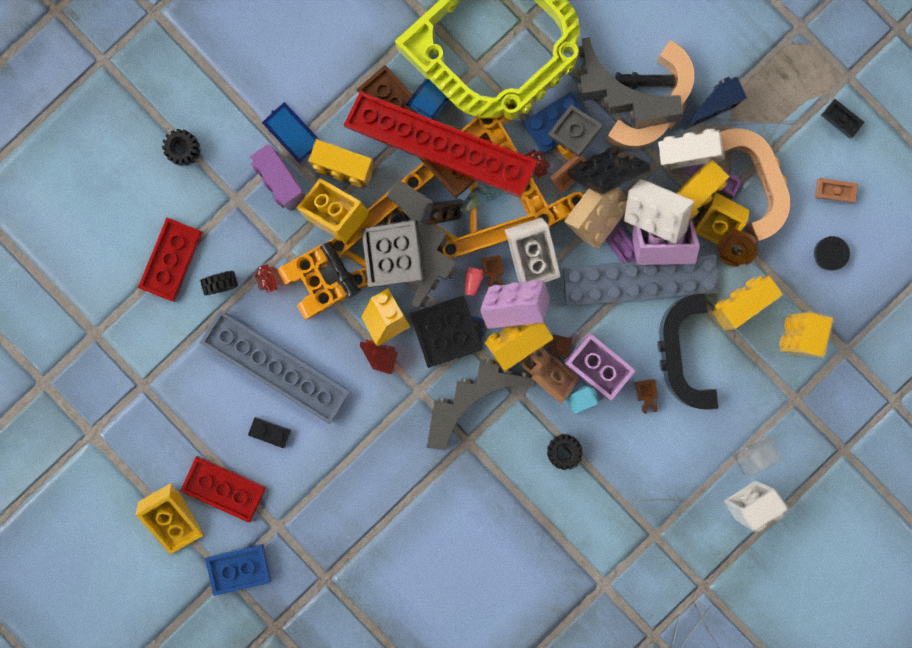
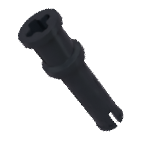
M616 72L615 79L618 82L632 89L642 86L673 87L675 83L674 74L639 75L637 72H632V74Z
M326 242L321 245V250L338 278V285H341L346 293V299L362 291L361 288H358L354 282L353 274L348 273L332 242Z

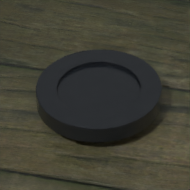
M836 236L821 239L814 249L816 263L828 271L841 269L847 264L850 257L847 243Z

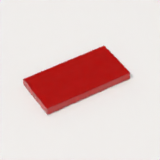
M166 217L138 288L175 302L203 232Z
M196 456L180 492L250 523L267 487Z

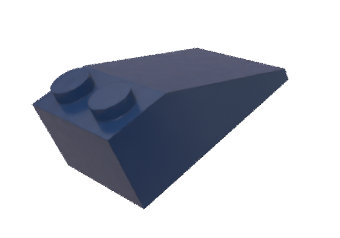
M726 77L720 80L719 84L713 87L714 90L684 124L683 129L686 130L736 108L744 101L747 96L738 77L732 79Z

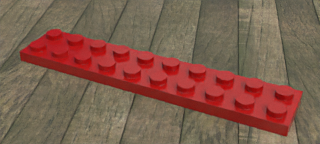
M361 91L344 123V127L520 198L523 197L538 164L536 159Z

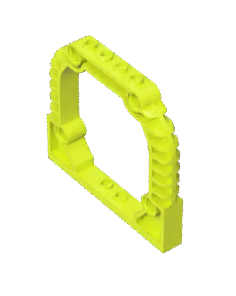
M439 0L395 40L397 50L458 109L477 118L494 119L504 116L507 119L513 120L522 113L526 114L536 100L540 101L544 98L548 89L554 88L559 84L561 77L565 74L569 75L573 71L578 58L577 44L580 36V23L575 9L568 0H534L554 19L561 30L562 37L554 45L552 59L519 89H506L495 98L478 95L469 89L444 64L443 49L438 44H434L435 32L433 26L447 13L453 12L457 4L462 0ZM565 53H570V54H572L573 56H571V57H566V56H564V54H565ZM432 55H438V58L431 59L430 57ZM513 104L516 108L511 110L507 106Z

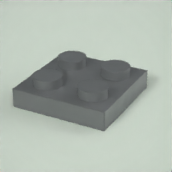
M570 105L548 133V137L580 158L602 130L603 125L573 105Z

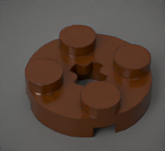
M737 229L730 230L718 242L717 250L721 261L733 267H739V264H750L757 256V239L747 232ZM739 246L743 250L734 251V247Z

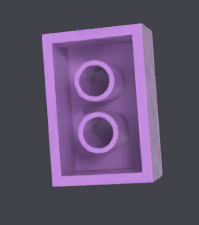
M267 144L250 156L253 161L251 166L256 173L264 177L262 182L266 188L275 193L273 198L282 208L286 207L289 211L299 205L306 194L277 151L270 144Z

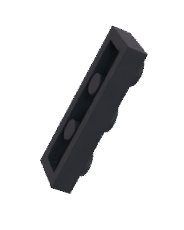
M462 199L427 203L421 222L429 225L459 220L465 212L466 202Z

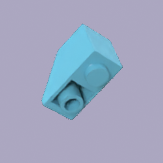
M582 385L571 391L565 400L572 412L576 414L597 405L596 399L598 395L593 387Z

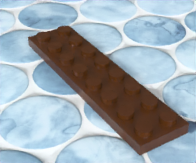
M386 65L356 89L358 93L361 91L437 121L433 115L430 117L411 106L416 97ZM419 158L455 199L477 181Z

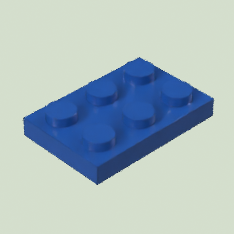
M569 92L523 121V125L542 155L558 145V143L548 137V133L570 105L584 112L572 92Z
M263 544L205 558L213 596L271 582Z

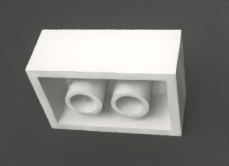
M715 129L704 130L703 134L698 135L686 133L682 138L669 136L663 138L664 141H659L661 165L666 170L707 164L712 160L714 162L725 161L723 137Z
M640 179L629 190L624 221L676 244L687 232L694 201Z
M542 217L505 230L517 278L520 283L531 280H544V282H548L560 277L549 227Z
M758 481L752 482L724 501L735 520L752 531L764 529L767 526L766 523L781 518L784 515L783 512L788 510L774 488Z

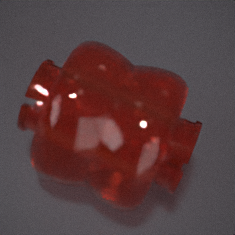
M534 149L525 154V156L538 160L532 177L537 176V178H541L548 173L547 169L550 167V163L545 159L543 151L536 152Z
M269 264L258 267V271L254 273V278L258 282V289L260 291L266 290V293L278 290L277 286L281 284V279L277 275L276 267H269Z

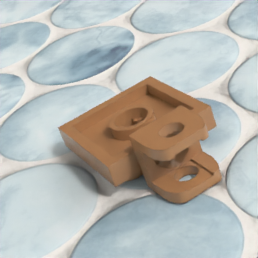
M542 347L521 361V365L533 375L532 379L560 404L565 401L580 379L552 353L549 354Z

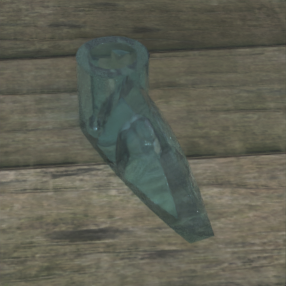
M481 183L465 199L461 207V214L500 197L505 191Z

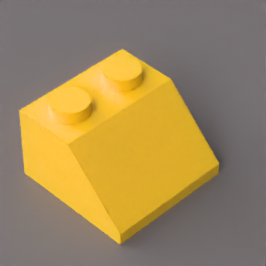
M715 193L695 226L696 234L718 245L721 237L730 230L737 229L741 231L748 221L750 210Z
M388 288L370 299L361 316L376 346L410 328L408 321Z

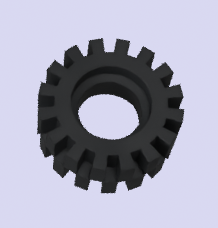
M176 129V132L174 130L170 131L171 135L167 134V139H163L165 144L162 146V149L165 151L163 152L168 160L179 166H183V164L188 166L189 162L193 164L195 162L193 159H198L197 153H200L198 148L200 143L197 142V138L184 129L183 131L181 129ZM186 141L188 144L187 152L182 155L175 152L176 143Z
M234 271L221 272L200 280L205 296L228 291L238 286Z
M560 434V436H555L549 442L547 456L556 468L571 470L574 466H578L579 461L581 462V456H583L582 446L574 437ZM568 445L571 447L572 455L568 459L559 458L557 451L560 446Z

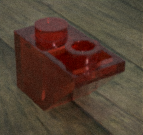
M368 339L365 342H360V347L372 369L393 374L399 352L395 351L396 347L386 344L384 348L376 346L374 341Z

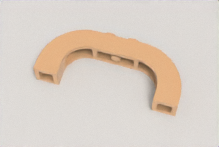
M670 40L656 62L667 68L671 74H674L675 83L670 96L680 95L684 110L687 106L685 101L691 93L694 84V68L685 50ZM618 120L605 140L622 149H642L656 142L667 129L671 130L676 122L635 129Z
M740 128L722 131L720 134L723 137L724 153L739 150L750 156L768 199V210L764 217L746 225L749 234L755 237L758 242L775 234L788 217L790 195L786 186L787 179L781 173L779 159L775 157L770 145L760 135Z

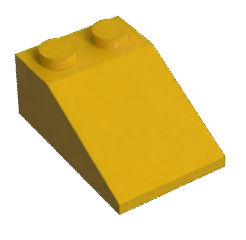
M172 483L138 502L136 516L170 555L203 536V532L183 496Z

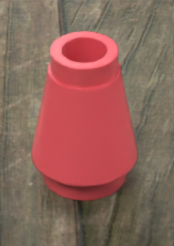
M468 267V271L465 272V294L476 296L484 277L482 269Z

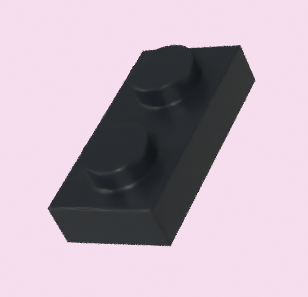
M836 99L832 100L821 114L823 118L848 138L854 137L865 123Z
M254 417L248 436L285 448L291 429Z

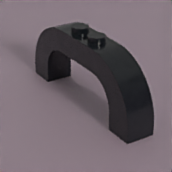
M705 293L683 297L670 305L660 322V341L657 342V347L662 356V360L659 362L660 370L664 373V379L671 394L687 406L710 410L719 409L717 390H696L688 385L683 374L679 341V327L682 321L689 315L707 312Z

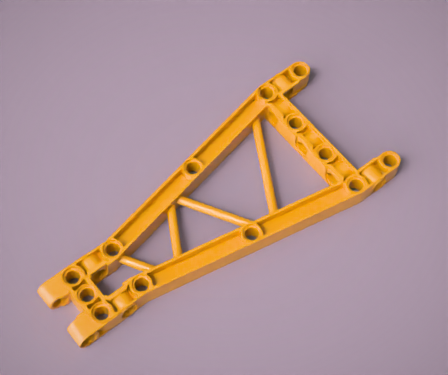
M511 104L508 105L507 108L512 110L515 109L516 106ZM504 116L491 118L493 122L489 125L483 123L482 120L484 118L476 117L461 130L479 138L484 137L489 142L517 152L503 127L504 124L511 120ZM421 163L401 182L408 185L410 180H417L419 182L418 186L412 189L420 192L436 177ZM531 177L528 184L530 190L525 191L522 198L518 197L528 215L477 231L478 181L470 186L469 234L456 237L438 225L433 224L447 233L446 239L448 241L442 250L439 248L437 251L452 260L508 242L505 233L506 229L538 219L540 216H546L548 218L547 225L551 227L556 223L564 221L574 209L575 205L572 203V198L577 197L581 200L584 194L574 192L548 206ZM389 192L367 209L370 214L348 242L344 243L343 250L336 251L340 258L345 256L364 267L350 272L354 277L356 275L362 276V283L357 285L361 289L368 287L366 261L350 250L363 240L362 229L380 226L386 220L387 225H389L391 216L396 211L404 213L400 207L388 199L387 195ZM336 237L330 240L332 242V245L334 246V249L336 243L342 242ZM321 245L277 269L285 285L302 280L310 295L306 296L303 301L296 305L304 320H308L346 299V293L342 286L338 285L337 282L331 285L328 284L321 272L322 268L330 265L320 248ZM449 245L456 248L455 254L448 255L445 252L446 247ZM309 260L310 268L303 270L301 267L302 263ZM314 277H318L320 280L317 287H312L311 280ZM327 293L329 301L322 304L320 297L322 294Z

